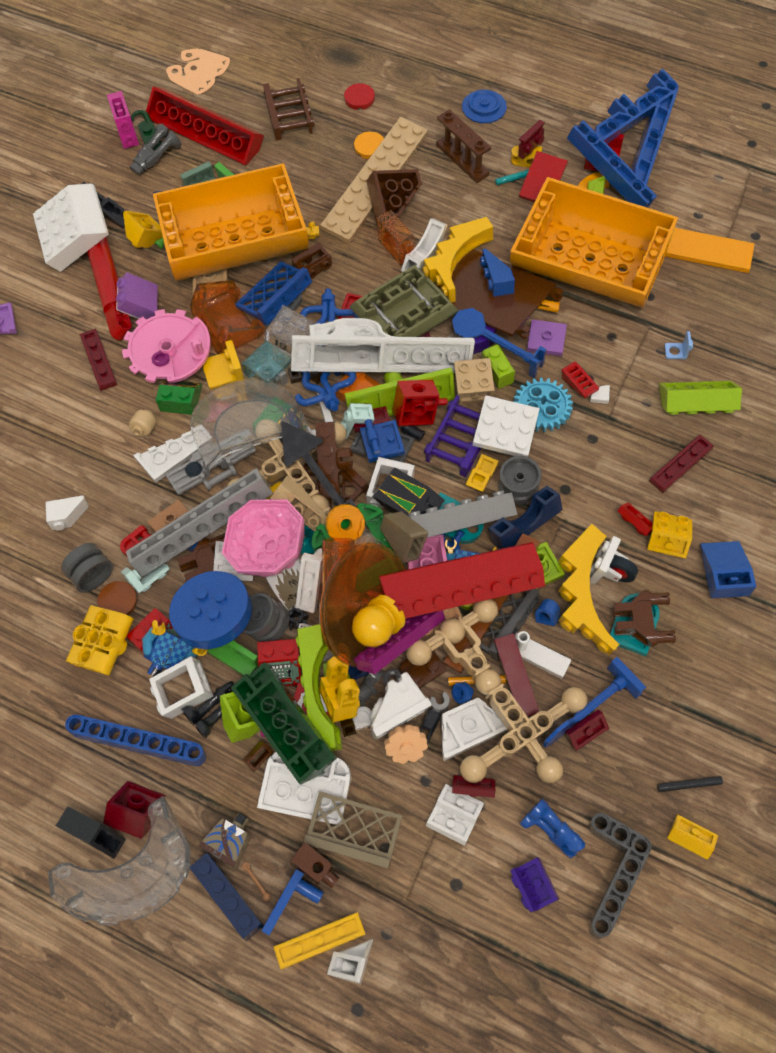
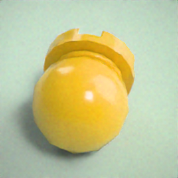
M379 595L373 598L368 606L360 609L353 618L352 632L355 639L367 647L376 648L385 644L392 634L398 633L404 627L405 616L403 611L399 612L393 605L395 601L388 596Z

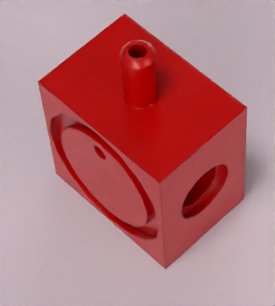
M433 379L397 381L392 411L398 426L434 424L437 406L447 405L448 399L439 398L440 394Z

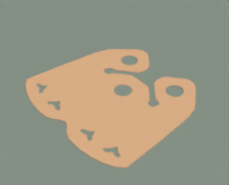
M198 48L184 50L181 52V59L183 61L200 59L191 61L184 67L185 76H182V67L180 65L170 66L166 69V72L172 82L198 95L211 88L215 83V77L226 71L230 63L229 57ZM192 53V56L186 57V54ZM191 66H197L196 70H191L190 68ZM173 69H177V70H178L177 73H172L171 71H172Z

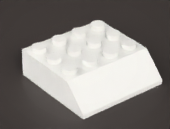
M94 184L68 185L33 213L45 263L60 272L109 235Z

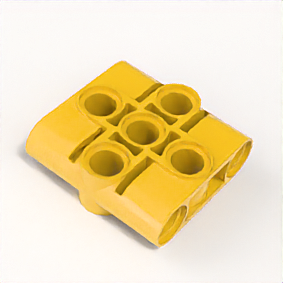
M90 605L82 625L77 626L73 631L74 643L66 658V662L110 676L117 657L126 650L127 642L125 639L134 618L120 612Z

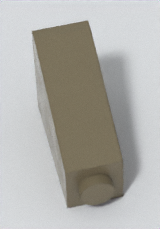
M402 511L384 515L380 529L401 564L418 560L428 536L427 530Z

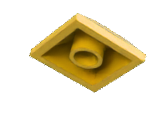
M124 210L126 237L132 242L131 244L134 247L149 248L155 244L156 240L159 241L163 237L160 224L149 214Z

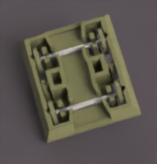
M416 265L408 268L350 305L352 311L359 318L376 321L381 325L384 333L395 337H421L459 311Z

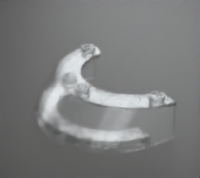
M164 796L148 807L147 813L151 823L149 838L142 850L126 863L110 869L89 870L66 862L57 865L47 872L50 895L66 912L85 922L88 919L99 921V925H115L121 920L132 918V921L152 914L167 904L178 893L180 884L184 878H187L190 870L191 850L188 840Z

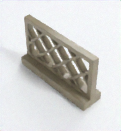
M319 791L304 842L317 848L389 868L403 815ZM323 797L331 799L335 806L334 809L325 814L321 808ZM335 801L342 802V804L338 806ZM346 804L352 805L356 814L345 820L339 808ZM356 807L363 808V810L358 812ZM337 810L342 822L331 827L326 816ZM367 810L373 811L377 820L366 826L360 814ZM377 813L383 814L384 816L379 818ZM358 816L363 828L352 834L347 822ZM388 816L397 818L395 828L387 832L381 820ZM324 818L329 830L322 834L314 832L316 822ZM378 822L384 834L373 840L367 828ZM344 824L350 836L341 840L337 838L333 830ZM365 830L371 842L364 846L358 845L354 836ZM331 832L333 837L327 836L326 834ZM393 832L392 839H390L388 834ZM385 836L390 843L388 853L379 851L375 844L376 841ZM352 838L354 843L348 842L347 840ZM373 844L375 849L368 848V846Z

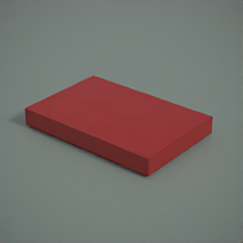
M537 151L519 193V198L535 202L547 177L561 181L568 160Z

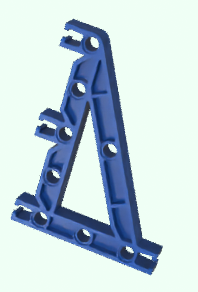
M661 69L658 74H653L646 85L650 91L636 99L635 103L623 94L619 99H615L607 112L611 117L598 124L594 130L583 120L579 126L575 125L567 136V139L628 202L647 208L657 197L647 186V182L679 88L676 81L664 69ZM646 117H649L633 165L630 168L607 144Z

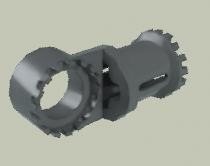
M382 670L376 674L369 673L362 682V686L359 688L361 707L365 706V702L372 695L377 694L373 685L377 683L376 681H379V678L381 679L385 675Z

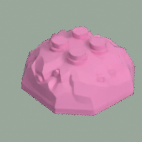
M287 499L250 500L229 517L222 554L237 573L262 577L281 574L284 569L291 568L299 558L304 539V518Z

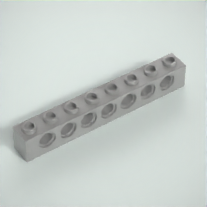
M257 468L127 550L126 554L130 565L142 577L152 572L163 563L168 562L174 556L228 523L229 517L248 501L265 500L272 495L273 492L268 482Z

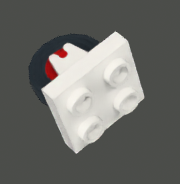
M613 536L610 541H605L602 548L598 549L595 555L597 560L591 567V584L595 585L602 577L615 582L621 581L625 583L635 580L638 573L637 566L629 558L616 551L621 539Z

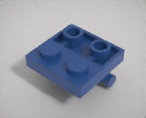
M371 419L365 420L366 427L360 428V434L369 463L377 461L378 457L388 459L405 455L396 420L373 425Z

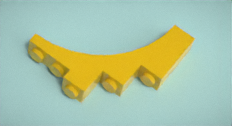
M487 217L449 227L450 235H448V240L437 243L435 256L423 259L424 267H422V273L432 282H435L437 286H440L441 291L451 303L456 301V291L452 281V274L456 265L472 249L493 240V225Z
M591 524L558 561L563 570L572 574L558 590L564 600L572 603L558 621L563 629L573 634L577 629L581 630L582 635L597 644V648L601 652L610 655L619 644L607 632L599 620L590 593L592 562L598 548L607 536Z

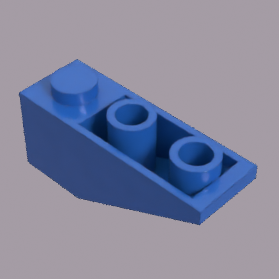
M482 249L480 265L484 267L485 279L488 278V289L492 290L494 297L513 294L515 279L511 268L487 249Z

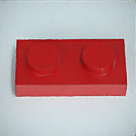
M629 502L620 506L617 511L625 521L633 524L640 534L645 536L651 534L653 523Z

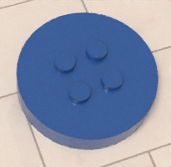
M223 571L205 572L191 578L178 589L170 604V622L179 637L186 644L199 649L218 648L233 641L246 628L252 614V600L244 584L236 576Z

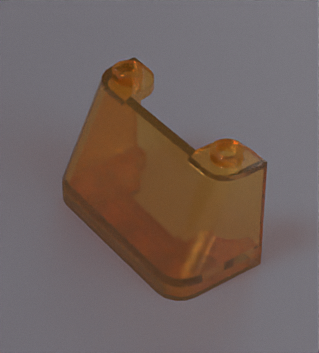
M233 280L196 284L190 304L192 316L194 318L198 317L207 327L211 346L217 354H223L224 349H227L225 341L232 340L236 349L262 336L265 329L259 319H254L250 322L244 311L236 308L235 304L240 296V289Z

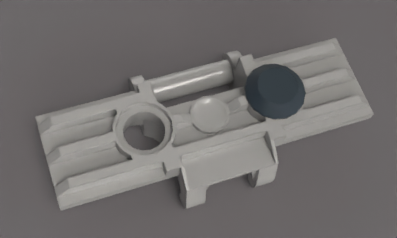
M242 431L221 444L211 443L191 454L190 461L165 475L178 495L201 482L209 491L211 487L228 477L236 476L237 472L233 464L256 452V449ZM225 450L232 451V454L228 457L222 455ZM218 465L222 469L228 468V470L212 479L206 480L209 477V470Z

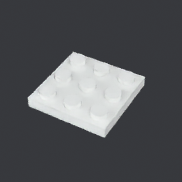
M485 395L472 446L513 456L528 457L539 408Z

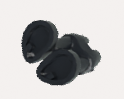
M233 681L216 688L213 697L206 700L200 706L193 708L187 705L181 709L186 718L205 739L210 735L211 728L222 717L221 705L205 719H202V717L220 703L221 695L233 692L231 689L235 684Z

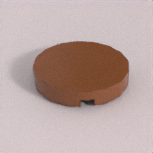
M114 581L101 589L97 604L100 608L129 616L136 608L135 605L138 597L136 591L129 583Z

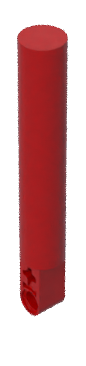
M105 237L89 249L87 254L110 334L114 339L121 341L124 339L127 331L131 329L132 324L128 314L116 310L117 281L119 278L107 237Z

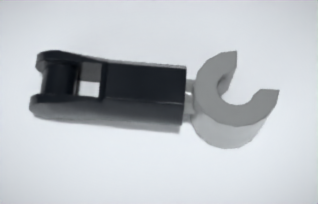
M443 692L442 695L443 704H437L434 697L430 699L432 709L428 710L420 727V732H423V730L430 732L428 737H426L427 745L442 716L440 713H444L449 709L450 700L446 692Z

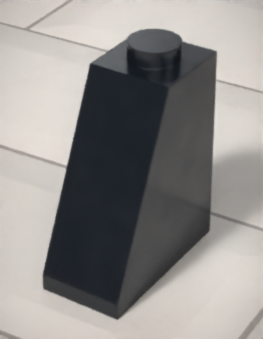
M68 806L55 825L115 859L126 840L101 823Z

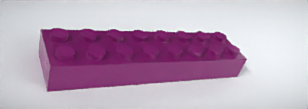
M443 610L406 618L404 627L398 633L392 634L385 644L376 648L367 647V649L360 652L354 658L357 669L372 674L379 672L445 620Z

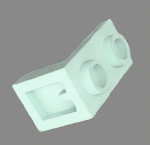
M350 403L347 411L344 413L343 420L340 421L347 431L345 439L349 436L355 423L365 424L367 419H371L372 423L374 422L371 404Z
M163 563L142 579L135 569L131 571L126 567L121 573L134 590L140 593L147 591L155 580L162 579L170 568Z

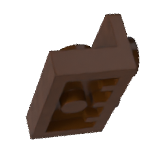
M435 650L432 651L431 659L424 665H413L406 659L399 667L400 673L407 672L419 689L447 672L446 667L436 655Z

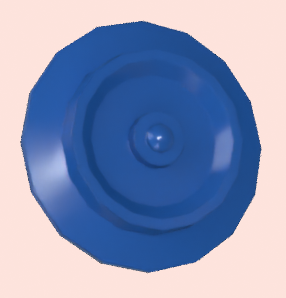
M491 90L471 92L462 102V111L465 116L471 121L481 124L498 121L507 110L504 98Z

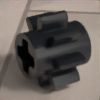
M293 606L288 611L290 631L293 628L299 629V623L307 624L306 620L309 619V615L304 613V610Z

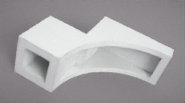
M434 218L430 219L420 242L406 255L401 269L402 272L413 265H416L422 272V267H424L423 259L435 256L437 243L442 242L447 224Z

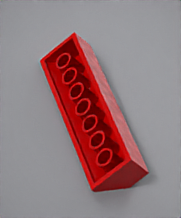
M155 86L152 87L146 109L152 121L163 124L168 129L244 165H247L260 151L264 138L263 134L169 90Z
M533 542L379 576L381 595L395 601L393 605L399 612L403 611L405 619L545 587L543 566Z

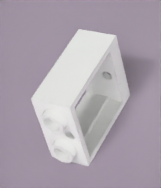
M378 457L366 495L367 504L385 508L372 497L380 473L389 475L395 467L414 478L415 465Z
M189 657L149 679L151 693L158 703V712L160 715L170 719L182 714L181 709L187 705L195 707L213 697L200 660L194 657ZM188 671L196 692L170 706L162 684Z

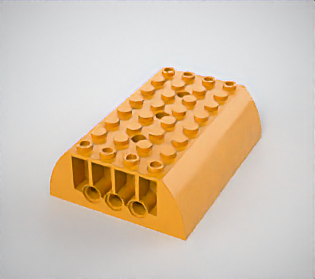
M284 163L153 194L169 264L175 281L303 251L309 247L307 229Z
M547 177L510 251V263L512 266L644 308L666 256L678 217ZM559 247L562 250L556 251L554 248ZM586 258H592L593 261H587ZM619 268H624L626 271H625V272H621V271H619L618 269H619Z

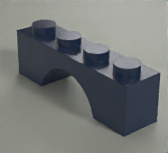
M548 485L532 496L529 508L521 517L515 520H506L502 517L488 528L492 543L499 549L515 546L522 534L530 535L563 510L560 494Z
M208 853L204 854L189 867L246 942L264 927Z

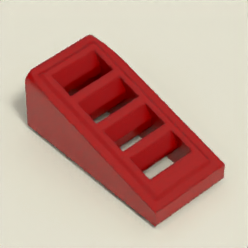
M573 362L562 369V379L583 398H587L599 390L597 384L577 362Z

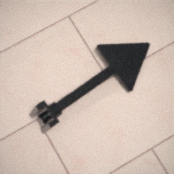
M282 421L285 467L303 458L334 501L335 507L341 504H350L355 507L356 505L352 499L345 501L342 496H339L309 454L310 451L323 443V439Z

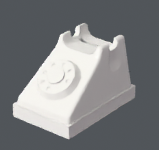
M407 672L400 675L401 678L398 679V683L393 679L390 680L385 687V696L379 698L374 705L370 717L372 721L370 734L374 741L386 735L395 727L403 725L424 713L432 705L428 697L424 696Z

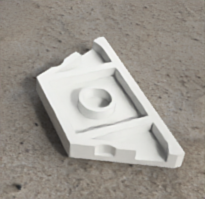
M480 698L471 700L442 714L443 760L446 761L508 731L494 710L488 707Z

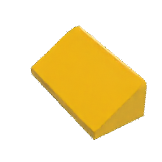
M678 814L668 834L670 841L705 859H709L713 853L718 838L717 834Z

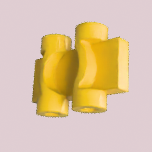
M309 222V227H306L308 239H315L316 236H320L319 226H315L314 222Z

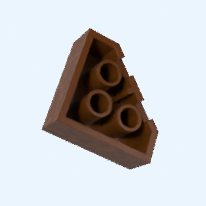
M418 169L372 171L366 182L377 226H393L422 185Z

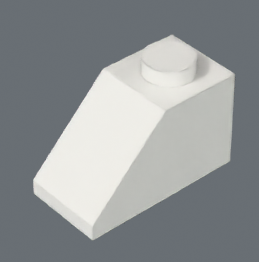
M84 496L47 501L46 522L52 530H63L71 527L88 509V502Z

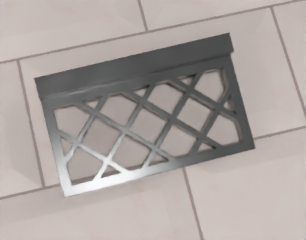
M539 590L523 591L526 593L524 597L514 600L513 594H510L512 601L505 602L502 607L513 605L514 611L512 614L504 615L502 608L500 609L501 616L496 617L493 623L503 620L504 626L502 629L493 631L491 624V632H487L483 638L492 636L493 642L490 647L481 643L479 647L482 651L491 655V658L497 662L500 660L494 639L513 633L516 635L540 600Z

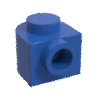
M544 599L535 612L537 623L555 626L561 617L559 605L551 599Z

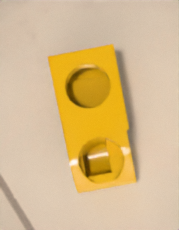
M519 146L513 147L511 150V163L516 166L530 168L536 152H542V146H537L524 159L518 157Z

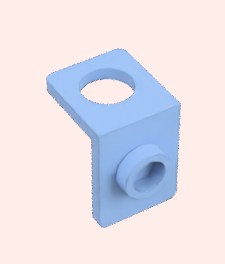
M690 331L686 332L683 343H665L666 359H687L689 351L693 349ZM677 348L679 350V354L673 355L670 353L669 349Z

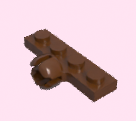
M335 422L315 423L316 436L323 439V443L317 446L318 466L340 496L339 472L353 468V460L343 461L342 457H353L352 450L350 448L337 447ZM320 483V495H323L325 498H331Z

